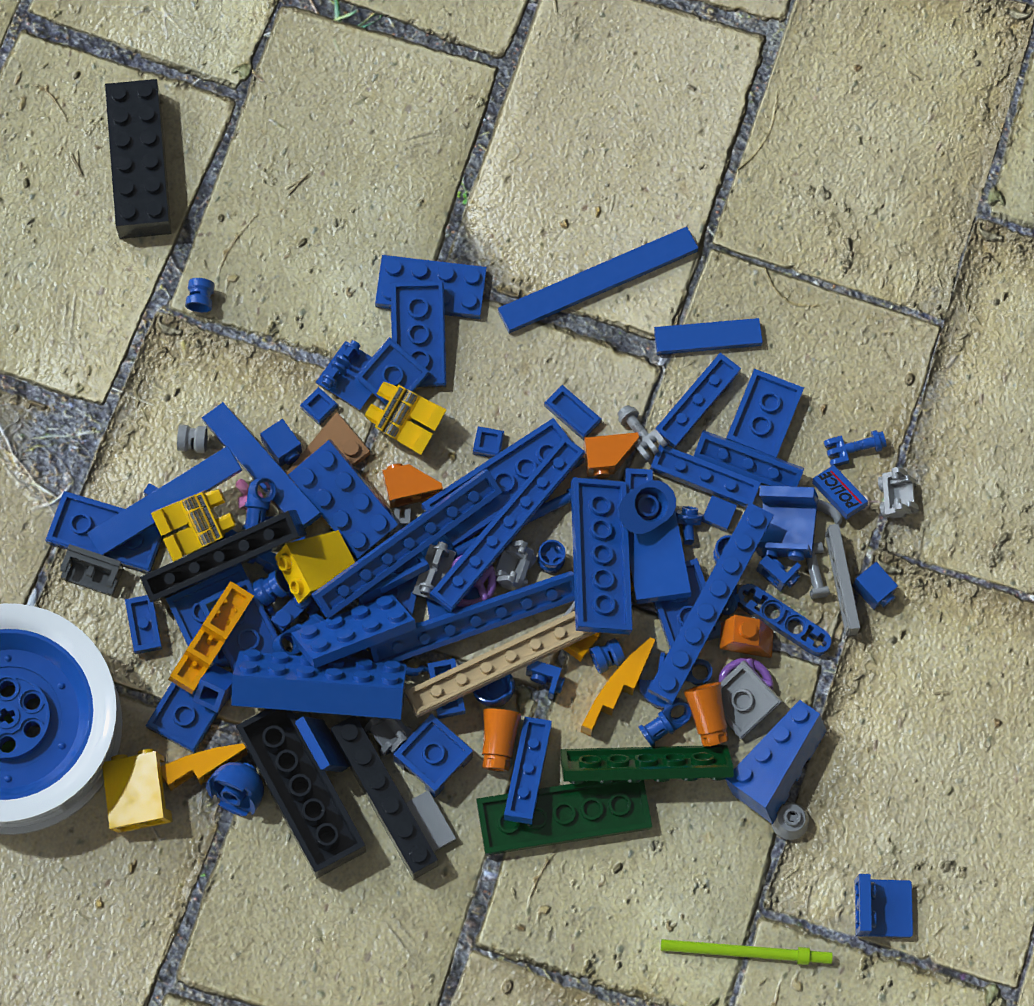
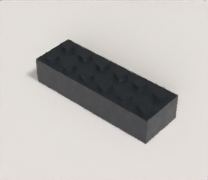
M157 79L105 84L112 185L115 224L119 239L172 234Z
M266 709L236 725V729L314 876L318 879L366 853V845L325 770H320L295 724L297 719L291 710Z

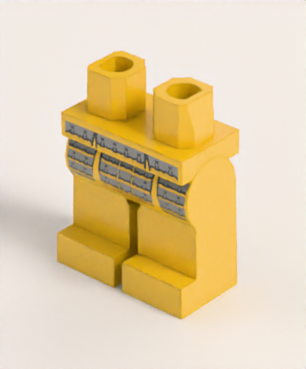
M383 382L377 395L389 401L386 408L382 410L370 404L364 416L375 424V428L422 455L433 434L414 424L411 420L414 419L435 431L447 410L399 384L396 387L393 384Z
M221 489L209 492L201 491L151 513L161 536L188 524V527L163 539L173 562L223 538L226 532L237 525L231 512L217 517L214 507L226 502Z

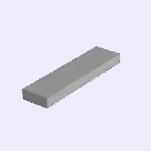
M833 524L827 528L825 538L845 635L853 636L857 635L860 624L839 524Z

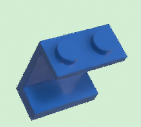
M760 485L759 496L763 502L762 509L774 514L756 548L758 556L764 558L767 555L771 559L788 557V559L793 561H803L804 558H812L818 495L815 488Z

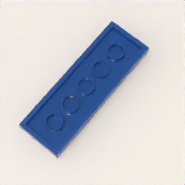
M552 418L423 502L421 507L426 512L484 469L490 471L502 493L443 535L453 549L485 529L563 436L569 440L570 438L556 420ZM584 457L578 462V464L572 469V471L585 462Z
M573 477L571 481L576 631L630 635L633 630L628 530L621 524L618 516L620 501L627 494L626 482L576 477Z

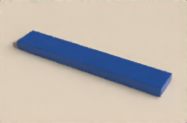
M223 402L202 417L204 424L224 447L228 446L238 463L253 480L269 478L275 483L277 492L272 502L282 513L296 510L304 529L321 517L318 509ZM260 483L258 486L267 495V486L264 483Z
M226 446L87 532L99 554L105 556L154 526L155 522L151 515L153 511L201 491L209 492L243 470L230 448Z

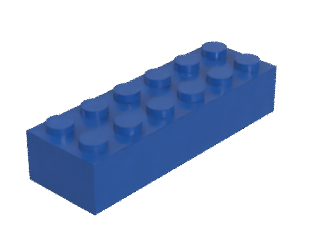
M255 649L239 651L232 675L231 706L401 719L405 697L407 664H400L397 661H386L385 663L372 662L366 658L358 660L340 658L314 668L304 655H288L285 652L260 653V651Z

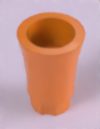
M721 682L703 684L684 690L683 693L690 706L703 747L727 742L729 740L726 730L728 726L723 708Z
M483 709V769L497 772L509 771L510 759L513 758L516 733L522 716L521 713L505 709Z

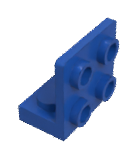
M859 874L854 880L855 936L912 937V882L910 880L871 879V874Z

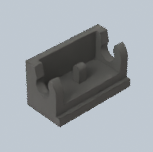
M71 544L67 548L60 568L62 580L112 597L124 570L121 561Z

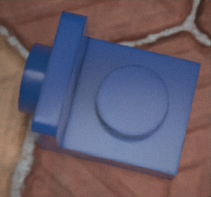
M767 555L759 562L756 569L761 576L780 592L786 586L791 588L801 577L798 574L801 568L798 562L786 572L781 562L775 558L771 559Z
M540 661L528 665L526 669V676H529L531 681L538 684L551 683L548 692V699L553 700L555 693H561L565 678L560 677L562 668Z

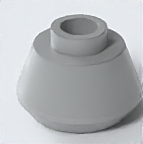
M786 802L784 805L782 804L776 813L777 818L775 822L771 824L772 829L783 839H798L808 829V814L797 803Z

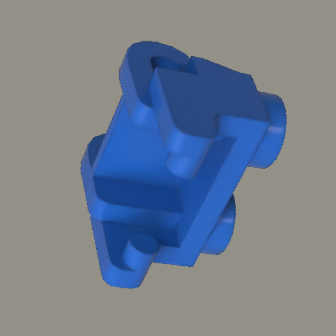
M291 592L288 594L291 600L278 612L275 613L270 605L264 608L270 616L269 619L273 627L280 634L287 631L286 628L307 607L310 609L307 612L309 616L320 610L310 596L304 602L298 603Z

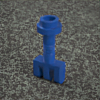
M877 430L871 431V437L847 444H844L842 435L824 441L826 448L836 446V448L827 451L828 457L839 455V458L829 461L831 466L835 465L836 467L849 463L848 454L873 447L876 452L882 451L883 447H887L883 431L877 432Z

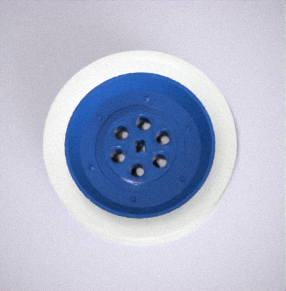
M3 603L0 604V834L15 835L30 833L53 826L79 811L95 796L104 784L102 768L104 762L111 761L112 756L118 755L122 738L123 720L119 695L109 668L98 648L82 630L60 615L46 609L24 604ZM7 686L16 688L14 694L10 697H3L1 695L2 690ZM39 699V707L34 710L26 708L29 700ZM8 714L14 720L10 724H8L3 718ZM30 727H40L38 736L33 738L26 736L27 730ZM14 741L16 746L13 751L9 753L2 752L4 743Z

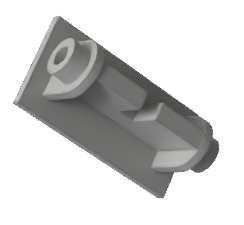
M446 543L430 544L425 557L430 569L418 576L413 590L414 595L435 601L429 596L430 592L451 569L456 552L447 549L448 545Z

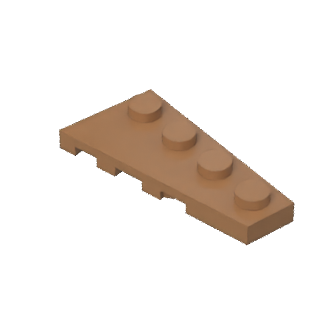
M336 412L286 474L288 475L330 439L353 467L368 457L370 451ZM271 500V503H272V504L276 507V509L282 514V512L279 510V508H278V507L272 502V500Z

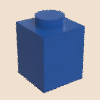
M283 419L260 433L263 445L280 467L284 464L290 465L300 457L302 453L301 443Z
M875 562L855 579L852 587L875 610L880 605L883 608L896 598L894 593L898 585Z
M213 664L200 678L193 701L218 713L231 698L233 673Z

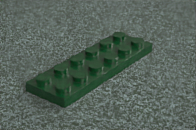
M727 745L560 749L563 781H569L572 784H582L585 781L611 783L614 780L637 783L647 779H653L657 782H666L670 779L696 781L698 778H710L721 781L727 777H734V766Z
M614 780L611 783L585 781L582 784H566L540 788L532 824L504 820L508 794L476 798L485 856L652 829L644 780L637 783H630L625 780Z

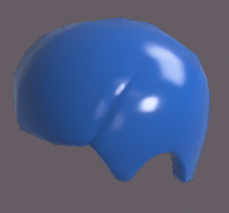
M509 674L473 691L477 701L486 707L497 708L503 706L511 699L515 689V682L512 675Z

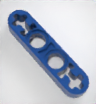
M745 584L739 589L738 596L740 601L738 606L756 619H760L771 629L814 656L824 655L831 645V637L824 629L756 585ZM752 592L754 594L753 599L759 604L761 599L765 600L760 611L756 610L758 606L756 602L750 600L747 603L744 601L745 596L743 593L748 595ZM768 606H775L779 610L780 615L776 619H770L765 615L764 609ZM791 621H798L802 625L803 630L799 634H793L788 630L787 624ZM807 629L811 630L809 636L813 639L821 637L823 639L822 644L825 647L820 645L818 648H815L813 646L814 640L807 637L806 641L802 640Z

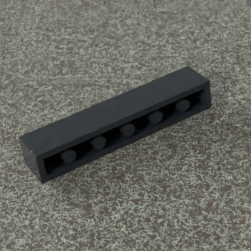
M289 510L140 576V579L150 602L160 601L282 547L286 543L300 539L307 534L297 511Z
M352 716L333 726L331 734L412 879L415 880L438 867L436 855L358 718Z

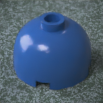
M228 762L217 768L206 783V790L211 798L216 795L221 800L218 805L223 809L239 816H247L249 812L253 815L259 807L264 794V784L253 765L249 763Z

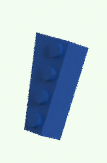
M799 700L734 768V777H727L725 779L733 796L771 824L775 822L777 818L776 813L780 806L784 805L790 796L789 791L794 782L798 781L803 773L802 768L806 761L811 759L827 731L820 713Z

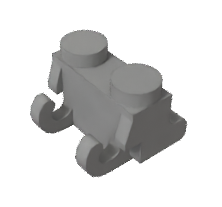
M900 467L892 468V472L883 473L878 478L879 489L881 492H884V502L880 503L882 516L884 518L906 517V514L917 513L919 506L915 503L914 487L917 485L916 479L909 476L908 472Z
M512 541L501 553L495 568L496 582L500 583L499 586L510 591L527 586L528 580L525 578L527 570L536 561L534 550L527 547L528 543L525 541Z
M366 717L369 722L363 728L367 735L372 733L382 746L378 752L381 757L391 752H396L414 733L413 729L409 726L405 727L400 719Z

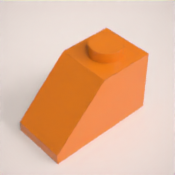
M638 432L586 437L583 448L585 451L587 477L594 476L597 479H604L615 474L636 447L634 445L639 440Z
M392 464L387 469L382 470L390 509L426 501L443 490L442 483L410 464Z
M733 615L721 622L720 649L766 658L772 657L773 630L763 621Z

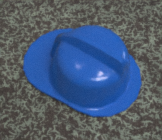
M651 480L643 483L621 499L618 507V516L621 524L634 534H645L652 531L673 515L676 508L675 494L664 482Z

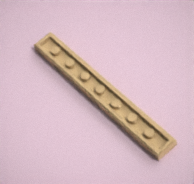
M575 611L418 684L406 690L404 694L418 718L597 632L576 631Z

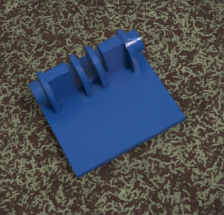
M352 340L350 343L347 341L343 343L317 379L316 384L356 409L361 410L372 395V392L361 384L355 376L372 357L360 350V344Z

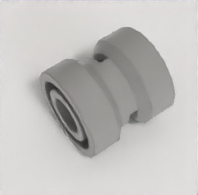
M180 424L177 434V451L186 452L189 449H193L196 453H205L208 438L207 426L190 428L189 425Z

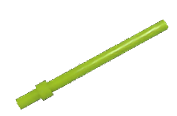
M661 939L660 951L797 961V964L809 965V962L832 964L833 957L832 952L810 951V948L798 947L795 950Z

